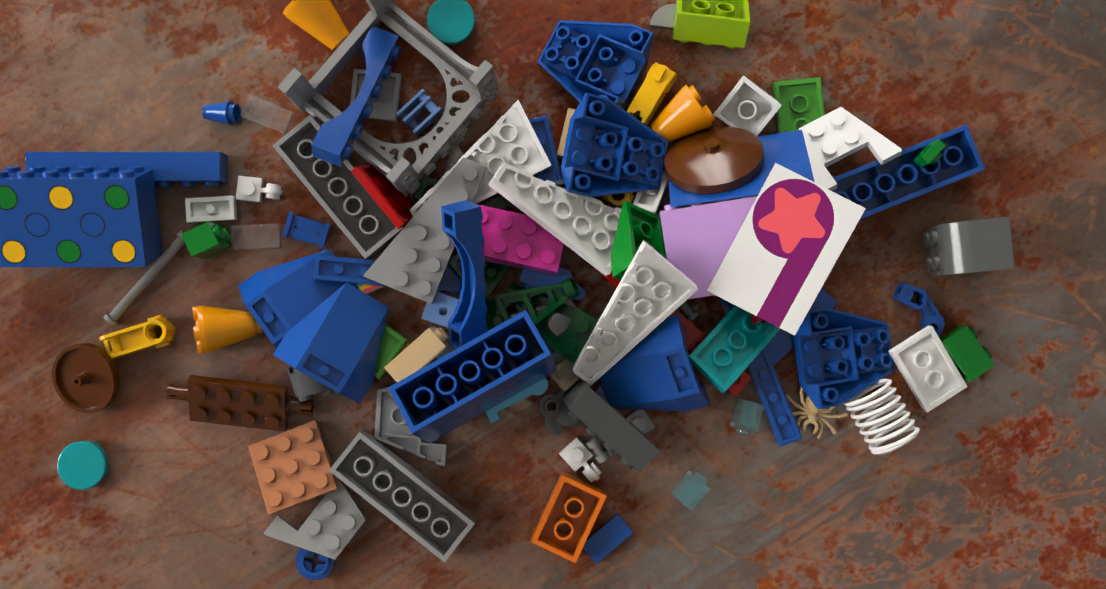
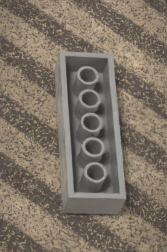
M309 115L272 146L365 259L371 260L384 250L404 227L397 229L351 172L355 166L350 160L345 159L342 167L313 156L311 144L321 125L314 117Z
M366 429L361 430L329 470L444 563L476 523L477 517L385 444L374 439V436Z

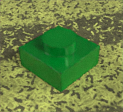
M939 139L930 142L913 161L919 167L927 164L933 165L941 158L942 154L940 151L946 145Z

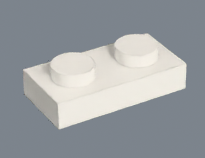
M663 170L660 188L638 191L633 202L634 205L656 215L669 183L666 171Z
M236 196L185 198L187 223L237 220Z

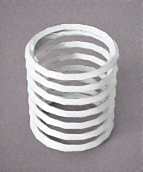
M886 378L879 380L844 403L846 410L851 411L850 417L856 419L855 425L860 427L859 433L865 435L864 441L869 443V449L875 455H883L903 447L915 439L920 431V428L914 426L915 420L908 419L910 412L903 411L906 404L898 403L901 396L894 395L897 388L890 387L892 380ZM881 385H884L883 387H881V388L878 389L877 391L873 392L872 394H870V395H868V396H866V397H864V398H861V399L857 400L858 398H860L861 396H863V395L866 394L867 392H869V391H871V390H873V389H875V388H877V387H879V386H881ZM883 395L882 397H880V398H878V399H876V400H874V401H871V400H873V399H875V398H877V397ZM887 402H890V403H888L887 405H885V406H883V407H881V408H879V409H876L877 407H879V406H881V405H883V404H885V403H887ZM896 409V410L893 411L892 413H890V414H888V415H886V416H884V417H881V418L877 419V418L880 417L881 415H883V414H885V413H887V412H889V411H891V410ZM864 410L861 414L855 415L857 411ZM900 416H903V417H901L900 419L896 420L895 422H893V423H891V424H889V425H886V426H884V427H881L882 425L886 424L887 422H889V421H891V420H893V419H895V418H898V417H900ZM868 418L864 423H859L861 419ZM904 424H908V425H906L905 427H903V428H901V429H899V430H897V431H894V432H892V433H890V434H888V435L882 437L883 435L887 434L888 432L892 431L893 429H895V428H897V427H900V426H902V425H904ZM873 426L868 431H864L866 427ZM913 431L911 434L897 442L879 447L887 440L895 438L905 432ZM877 434L873 439H868L870 435Z

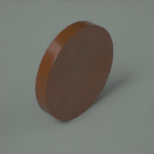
M78 343L69 346L57 355L53 363L52 380L55 390L63 402L72 409L83 413L97 412L109 406L117 397L120 387L118 368L111 356L99 346L91 343Z

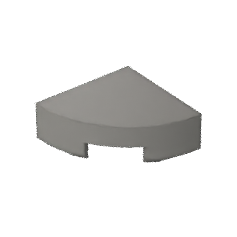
M668 4L659 8L652 16L649 27L673 30L676 4Z

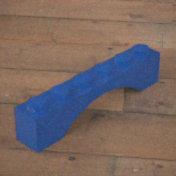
M371 26L362 43L366 74L361 91L344 112L321 125L311 144L314 157L342 167L345 159L349 160L353 151L352 144L355 139L360 138L363 131L362 124L365 118L369 119L372 113V103L374 99H379L383 88L382 83L384 79L388 80L391 74V64L393 60H398L401 53L399 36L375 26Z
M469 200L441 206L442 231L455 245L462 267V288L459 301L448 322L449 345L455 349L488 331L486 325L487 305L485 303L486 283L484 280L485 260L483 257L484 236L482 234L483 213L481 206Z

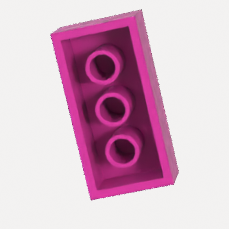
M479 205L483 213L482 234L484 236L483 257L485 261L554 276L558 275L564 243L528 215Z

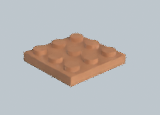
M317 420L248 446L268 515H274L339 489L336 476L329 471L332 463Z

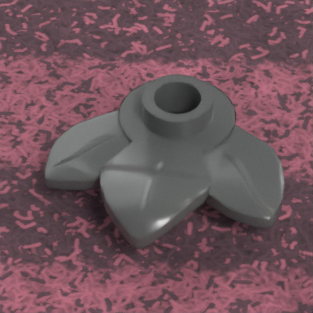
M568 389L565 392L561 390L556 395L546 394L541 397L538 403L539 412L544 416L546 429L557 436L560 435L563 426L575 427L582 423V421L579 423L575 422L568 415L570 410L562 399V396ZM549 402L554 403V409L551 411L547 408Z

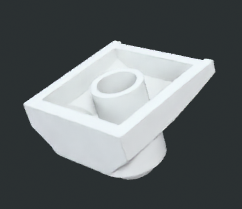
M743 75L713 115L728 126L747 130L757 137L782 104Z

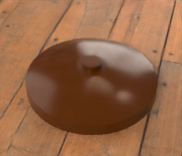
M730 126L709 127L675 141L666 152L664 159L665 170L668 179L675 186L685 191L700 194L730 191L748 183L760 172L764 164L763 145L759 138L747 130Z

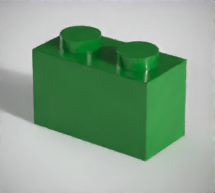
M206 222L181 234L191 257L209 259L233 248L231 243L233 237L229 229L212 222Z
M957 325L941 336L940 340L964 381L972 382L995 365L991 361L992 355L977 341L978 336L971 327H967V325Z

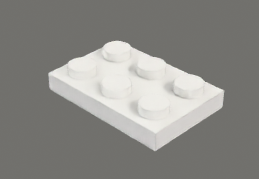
M926 326L888 351L921 408L927 413L968 387L933 326Z

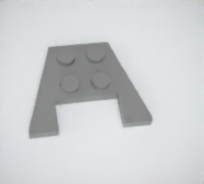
M388 387L377 390L374 439L416 454L423 459L431 460L440 466H445L448 443L423 442L421 438L413 435Z
M336 477L339 489L325 495L299 530L282 516L277 515L264 534L336 560L367 521V518L343 482Z

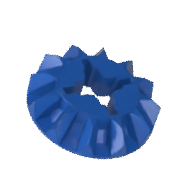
M300 548L296 555V567L303 577L309 580H320L329 575L335 564L334 559L318 554V559L324 562H319L314 569L313 561L308 558L313 557L315 553Z

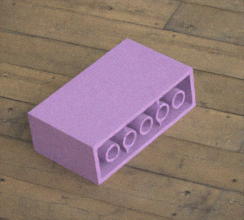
M758 195L691 204L684 207H670V204L664 205L665 210H660L667 260L694 282L698 288L688 299L714 295L707 290Z

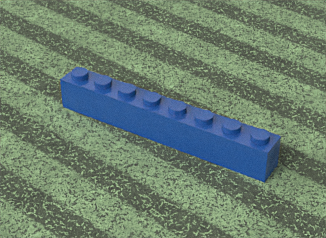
M26 152L25 170H29L31 166H45V169H54L53 167L67 165L70 166V169H78L80 166L92 165L95 169H103L104 166L117 165L119 169H128V166L142 165L144 169H153L154 182L156 187L171 188V184H180V187L194 188L195 184H204V187L218 188L219 184H227V155L222 152Z

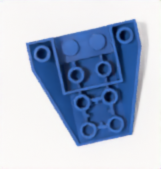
M559 20L538 63L579 103L585 93H590L610 99L624 109L648 65L654 33L633 24Z
M585 93L570 119L561 171L566 192L594 197L659 189L668 141L610 99Z
M331 249L258 271L238 285L245 306L276 348L290 329L345 284L313 280L315 255L336 257ZM349 283L350 285L358 289V286L356 284Z
M346 282L290 329L273 355L321 384L360 404L373 382L389 307Z
M830 308L809 310L795 336L793 335L799 384L817 409L842 405L895 371L893 359L888 352L892 347L889 326L886 322Z
M679 315L666 318L599 378L611 407L616 409L691 411L710 405L703 381L698 382L686 349V334Z

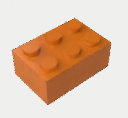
M562 471L531 536V543L576 563L607 497L606 491Z

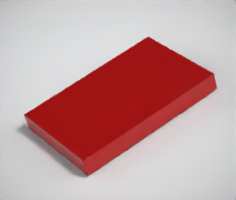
M371 164L356 166L351 172L397 229L405 227L413 217L410 212L413 205L408 198L402 195Z

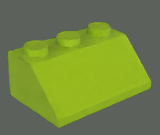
M676 0L673 27L674 40L683 43L699 42L708 46L713 44L724 45L728 48L745 47L750 26L748 0Z

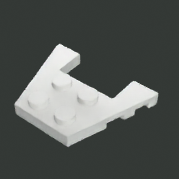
M842 107L799 128V130L803 131L815 183L831 191L837 189V183L826 167L864 147L870 149L881 165L897 158L902 153L900 147Z

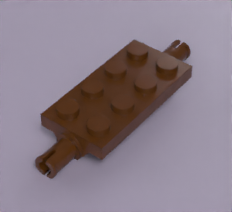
M190 375L187 380L188 386L169 384L166 390V394H170L167 395V399L186 400L189 403L190 421L286 432L288 416L291 413L312 415L314 405H312L314 400L299 402V399H294L293 396L288 395V387L284 385Z

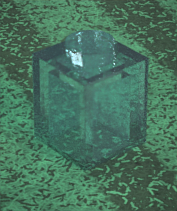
M736 398L730 426L736 428L735 433L750 436V432L758 433L764 405Z
M688 470L670 492L692 511L709 492L710 488L706 485L708 480L698 471L693 474Z

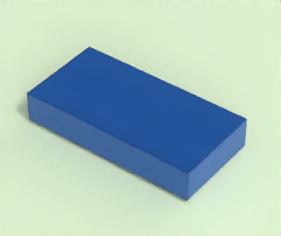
M616 513L587 538L583 548L597 564L627 539L633 531L620 515Z

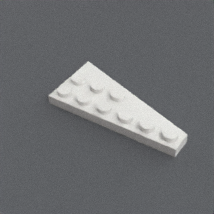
M519 100L443 175L437 184L410 209L412 216L417 213L463 157L487 167L473 201L475 204L498 194L488 184L504 163L532 173V175L552 166Z
M504 163L501 165L488 185L603 275H609L612 271L611 252L622 209L604 205L602 201L592 197L566 192V189L556 186V183L552 181H543L533 177L532 173Z
M643 240L573 365V373L589 385L595 383L698 290L697 285Z

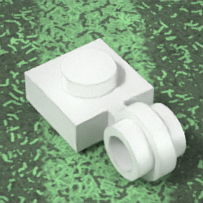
M238 176L236 200L262 203L263 194H265V198L280 200L283 190H281V185L267 183L266 188H264L265 179Z
M577 437L559 452V455L575 472L583 465L585 469L582 473L591 483L594 480L598 481L600 479L599 475L602 474V471L593 462L590 465L587 463L593 454Z

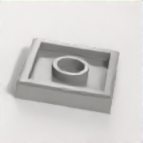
M354 68L350 105L354 102L363 86L366 74L364 69ZM391 73L388 80L384 79L379 99H374L372 103L373 110L369 119L397 122L398 115L396 113L399 110L402 84L401 73Z

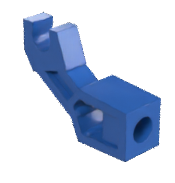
M899 283L892 299L912 309L919 310L922 314L920 328L923 329L933 323L935 332L940 336L945 326L944 317L940 315L926 291L905 283ZM913 293L917 294V303L910 302Z

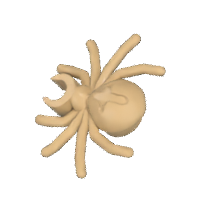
M800 387L799 392L800 402L803 406L795 402L788 394H785L787 400L792 405L802 410L792 412L794 416L802 415L796 421L798 428L801 424L803 431H805L806 425L812 423L814 428L811 433L815 434L818 431L817 439H821L824 424L822 422L831 429L834 435L837 434L835 427L825 418H843L848 416L847 412L826 414L832 412L836 406L829 407L828 409H817L808 395L805 402L802 387Z

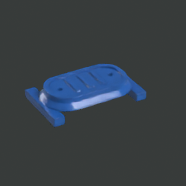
M289 211L282 237L287 238L289 234L294 239L314 245L319 244L318 248L324 249L331 224L326 223L324 225L321 222L301 216L294 217L295 213Z

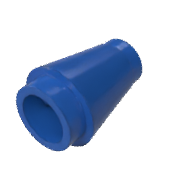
M233 101L203 106L202 115L204 119L233 125L241 119V108L239 104Z

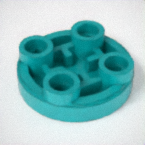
M437 0L428 11L427 25L430 33L443 44H464L473 33L475 16L471 6L465 0Z
M83 440L68 445L61 452L57 462V470L61 480L67 486L77 490H85L98 485L110 472L108 456L96 441Z

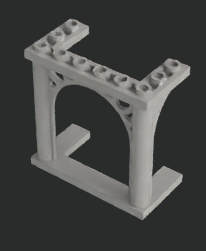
M365 0L370 11L309 82L294 68L278 88L304 114L308 112L321 124L334 119L342 112L326 100L322 94L362 49V43L371 26L380 28L383 23L431 61L443 76L447 91L445 110L437 125L422 138L409 143L393 144L383 142L363 130L360 138L355 139L352 144L353 150L382 173L402 195L407 197L418 190L421 185L419 182L425 175L429 176L436 168L435 163L439 158H444L452 149L451 144L456 138L461 139L468 129L467 125L472 120L476 121L480 117L484 105L487 102L491 103L497 97L499 87L493 65L486 60L479 67L466 62L397 6L395 0ZM453 79H455L457 81V84L461 82L463 85H456L452 87L451 82ZM460 91L467 92L470 95L469 100L464 103H457L452 98L455 93ZM453 108L460 109L455 112V116L450 115ZM439 128H443V131L440 134L437 133V130ZM428 144V148L425 147L423 154H421L419 150L421 145ZM408 149H413L416 152V161L413 165L404 159V154ZM393 150L399 151L397 156L398 161L394 159L396 157L395 155L390 154V152H392Z

